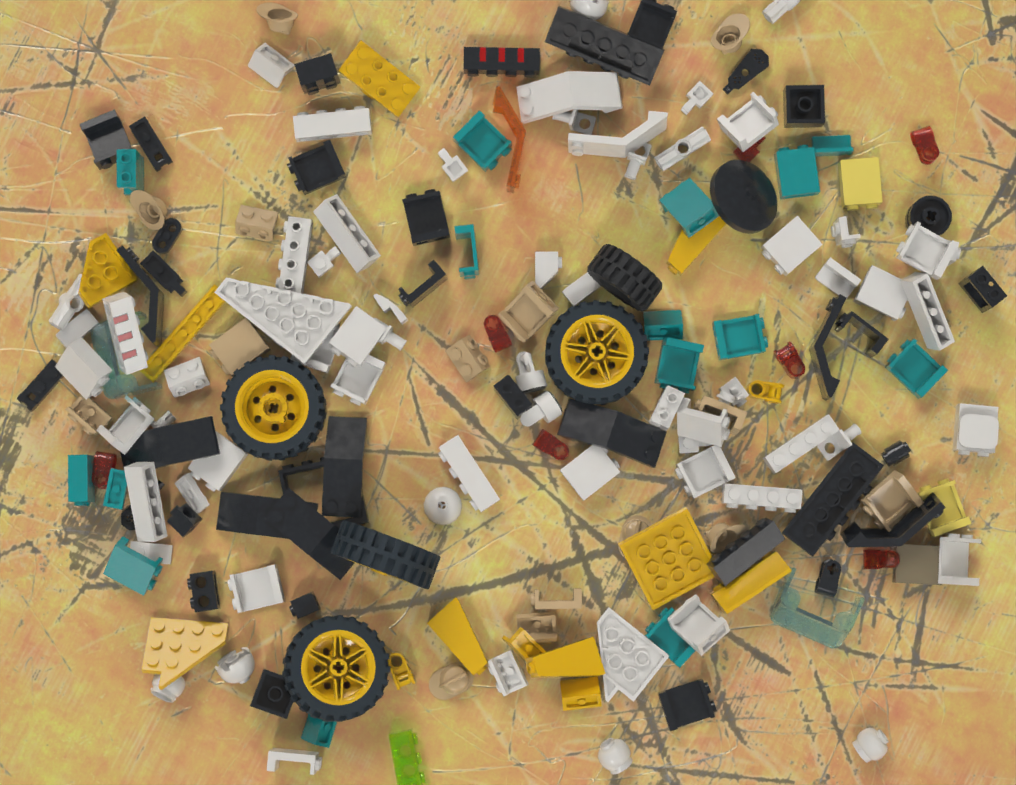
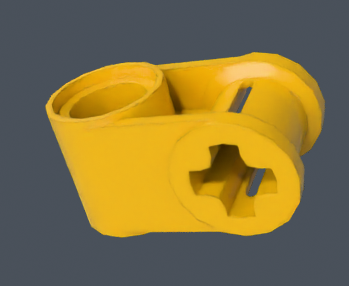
M755 380L747 385L746 391L752 399L781 404V392L785 385ZM753 384L760 387L758 395L754 394L751 390Z
M399 651L391 653L388 665L390 666L397 690H401V687L411 683L416 684L404 654ZM392 657H401L402 664L399 666L393 665Z

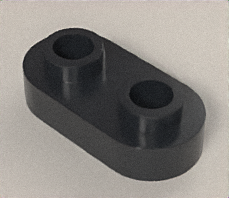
M169 218L165 220L163 227L159 229L154 237L152 247L157 253H168L180 236L182 225L177 219ZM171 226H176L174 232L170 231ZM161 242H166L164 248H160Z

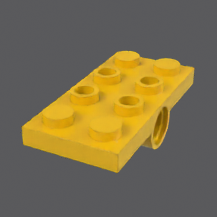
M362 40L357 43L337 70L359 87L366 96L377 101L397 118L421 88Z

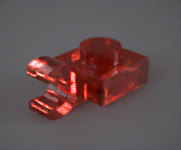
M762 137L744 152L737 147L733 154L739 160L751 162L760 153L757 147L766 137Z

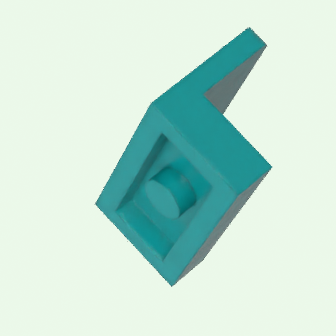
M850 135L815 136L811 138L815 157L851 155L854 151L853 147H851Z
M681 310L643 312L644 334L647 336V341L663 340L666 337L683 339Z
M110 469L103 506L123 510L128 489L124 470Z
M308 714L301 739L317 746L329 748L337 722L322 721L318 718H312Z

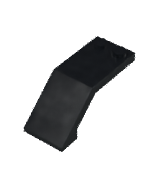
M122 245L117 249V252L150 290L149 321L141 330L155 346L159 347L162 344L164 294L137 262L139 258L130 247L126 249Z
M841 294L836 298L833 297L828 302L825 309L828 312L809 348L822 399L824 400L832 398L840 380L831 376L823 344L847 298Z
M569 399L557 435L573 442L578 441L608 449L648 467L655 468L667 432L622 412Z
M204 417L144 431L125 455L120 452L123 468L135 462H154L155 469L168 465L220 454L213 417Z
M329 416L323 467L322 516L361 518L363 459L367 437V418Z
M290 488L287 489L264 517V519L339 580L354 565L352 561L331 554V549L339 529Z
M221 492L216 530L288 539L264 519L280 498ZM307 502L317 511L318 503Z
M932 492L923 500L924 503L919 508L915 507L891 528L890 532L884 529L880 530L879 528H860L854 521L840 535L848 547L902 546L933 518H938L946 507Z

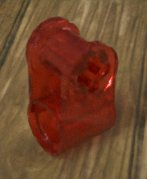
M927 126L910 132L911 141L921 163L925 165L934 163L940 152L931 127Z
M495 315L486 317L484 328L494 352L497 353L512 346V342L500 319ZM490 319L498 322L495 329L487 326Z
M790 341L781 349L773 351L777 361L782 365L789 378L798 379L804 374L805 365ZM791 366H799L800 374H794L791 371Z
M544 429L540 431L532 444L557 460H565L569 456L568 446ZM564 447L565 455L557 456L556 449Z
M96 451L91 477L92 483L100 489L107 488L110 469H115L117 454ZM99 478H106V480L102 481L101 483L98 481Z
M863 550V569L895 568L900 563V555L894 550Z

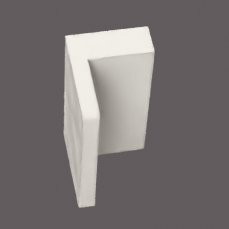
M267 43L255 49L248 64L249 68L276 88L280 86L284 76L291 72L295 66Z
M831 257L815 276L817 281L835 294H841L847 298L861 281L860 278Z

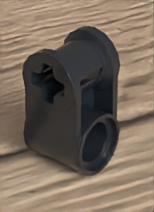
M828 559L822 563L815 585L816 594L835 597L841 574L839 562ZM832 565L835 567V571L830 572L827 567Z

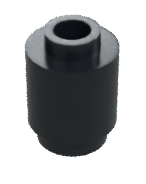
M899 440L885 448L881 456L888 467L891 465L895 466L910 457L909 452H911V449L906 442L902 443Z

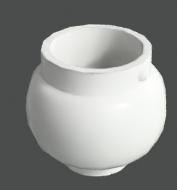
M155 674L152 680L153 688L150 689L151 693L163 701L173 703L185 688L184 678L181 676L163 690H159L161 674Z
M869 727L862 730L857 735V739L852 743L860 757L868 763L871 760H879L886 754L889 740L882 730Z
M609 738L601 743L598 759L600 764L609 770L611 774H618L624 771L633 761L630 757V749L623 740Z

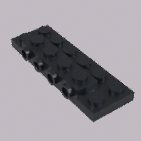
M561 6L556 11L545 43L565 50L569 56L584 58L583 61L593 65L596 63L601 65L600 68L605 71L611 72L613 70L618 72V76L628 79L630 77L649 86L665 50Z
M852 442V446L841 456L783 530L782 534L813 557L827 540L831 541L835 537L837 532L834 530L838 525L843 526L849 518L847 516L848 512L857 509L861 503L859 498L871 491L873 487L870 484L884 465Z

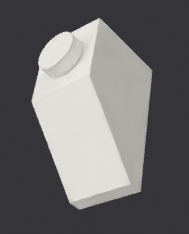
M535 252V283L543 289L558 274V268H562V257H558V252Z
M131 541L130 549L153 561H157L161 557L163 558L161 564H171L173 545Z

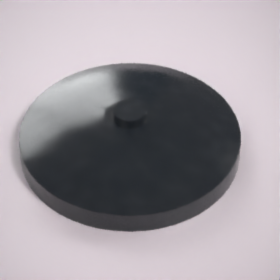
M731 160L721 165L714 172L710 182L711 200L716 212L727 225L736 231L754 234L767 228L773 222L777 213V196L771 181L760 168L748 161Z

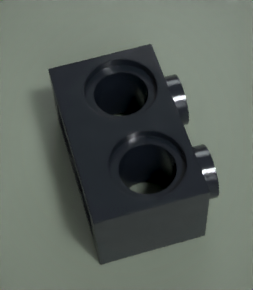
M215 570L189 574L190 578L187 579L188 589L192 590L193 596L190 598L191 609H194L195 613L221 609ZM201 576L206 579V585L203 588L197 584V580ZM202 596H206L209 599V604L206 607L200 604Z

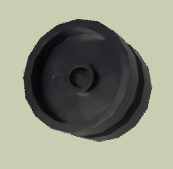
M924 196L908 209L905 216V225L908 229L910 224L914 225L918 221L921 223L920 226L940 236L949 228L952 221V212L949 205L942 198Z

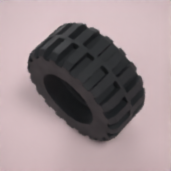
M603 245L588 265V274L601 287L638 311L647 310L662 290V282L653 272L630 254L614 245Z

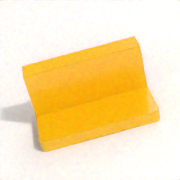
M521 627L510 639L504 635L502 637L525 662L527 658L546 652Z
M597 676L560 681L563 711L602 706Z

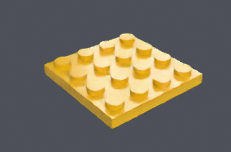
M687 507L678 510L618 543L652 610L714 578V575L706 565L712 556Z

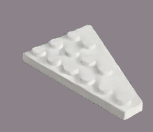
M227 277L214 292L303 364L308 362L352 307L349 303Z

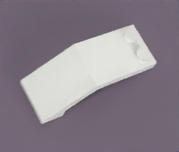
M567 71L516 87L521 122L524 124L570 110H602L604 113L623 108L618 74L616 72Z
M649 111L648 120L623 138L569 133L568 152L575 156L587 154L626 158L629 152H635L666 130L668 113Z

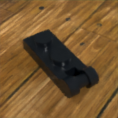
M146 117L129 126L157 172L162 169V166L173 163ZM161 153L163 158L157 161L154 156Z
M53 359L17 397V400L27 405V409L31 412L39 406L64 377L56 369L57 362ZM31 393H33L36 396L34 400H31L29 398Z

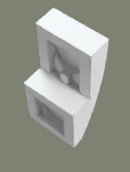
M587 272L565 288L562 293L574 307L601 286Z
M373 295L384 313L392 310L402 325L408 321L403 312L391 301L381 295Z
M86 309L70 321L63 331L60 330L56 337L67 348L69 344L81 337L83 338L96 328L99 322Z

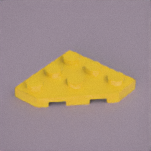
M107 233L89 242L78 294L88 309L103 301V298L118 293L138 280L126 261L117 252V248Z

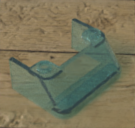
M141 311L135 312L139 320L147 318L145 313ZM108 320L93 327L91 339L94 351L113 370L109 375L110 380L102 386L104 395L107 398L114 400L124 398L126 395L132 396L162 389V384L157 382L138 386L137 379L133 375H120Z
M790 567L792 571L785 575L770 611L771 621L776 625L829 648L840 647L853 628L865 598L856 596L850 613H838L832 623L798 608L800 594L797 590L789 587L796 568Z

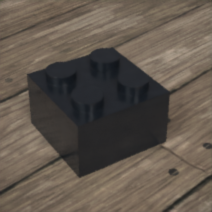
M331 53L294 64L304 94L313 95L318 93L320 89H333L337 87V84L341 83Z
M824 85L785 86L783 90L784 128L822 127L825 124Z
M263 669L250 707L287 719L293 701L290 699L289 691L285 689V678L280 674Z

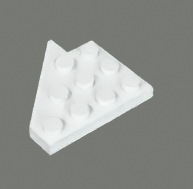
M608 607L597 621L600 656L606 673L603 675L605 700L609 702L614 694L620 690L634 702L668 659L669 655Z

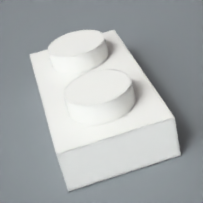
M190 473L183 475L175 482L187 504L197 514L210 505Z

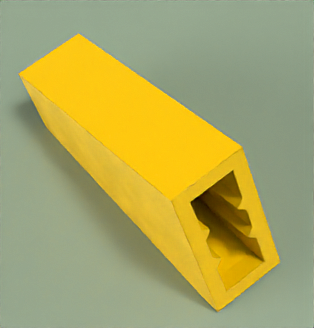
M720 216L690 238L685 235L682 229L666 263L670 272L674 275L678 273L681 276L725 227L726 223Z
M455 597L427 624L472 675L476 673L480 675L487 669L486 664L488 660L459 599Z
M594 637L585 638L525 659L526 670L531 678L586 677L606 674Z

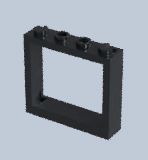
M324 457L320 458V462L315 463L312 460L303 461L301 466L294 467V464L282 466L283 470H278L283 494L289 488L288 475L323 468ZM363 490L361 518L353 517L344 520L358 525L369 523ZM342 520L331 523L339 529Z

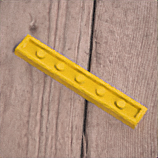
M215 284L147 360L148 368L139 370L153 383L226 302L214 293L218 288Z

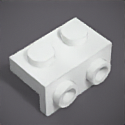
M846 216L838 217L833 226H831V235L835 237L836 246L841 245L842 248L852 247L861 238L860 234L849 235Z
M200 357L164 370L168 387L175 398L210 385Z
M513 649L488 660L489 672L491 675H494L497 681L496 687L503 696L529 685Z

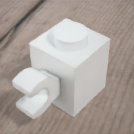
M736 377L718 389L735 396L734 404L730 403V406L734 407L736 405L739 408L747 402L745 398L749 394Z

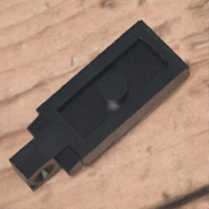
M154 250L140 263L170 293L175 290L181 297L187 293L180 285L183 282L181 277Z

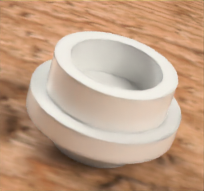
M722 390L716 395L719 398L718 401L728 405L730 403L734 404L735 396Z

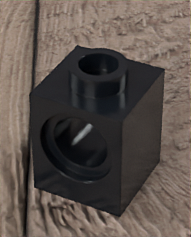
M186 503L181 507L177 505L170 512L172 516L167 520L182 537H185L202 521V518Z
M314 592L307 593L290 601L291 606H289L293 617L297 616L298 619L321 609Z

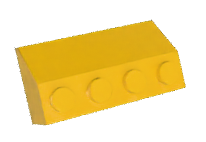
M771 551L761 558V561L754 563L726 586L720 583L713 588L714 592L711 593V596L723 614H729L792 571L777 551L773 553Z

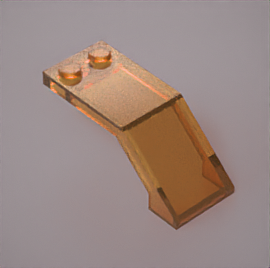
M496 86L492 104L494 105L493 113L504 116L516 137L506 185L507 192L514 193L515 188L519 189L521 174L518 173L526 140V130L501 87Z

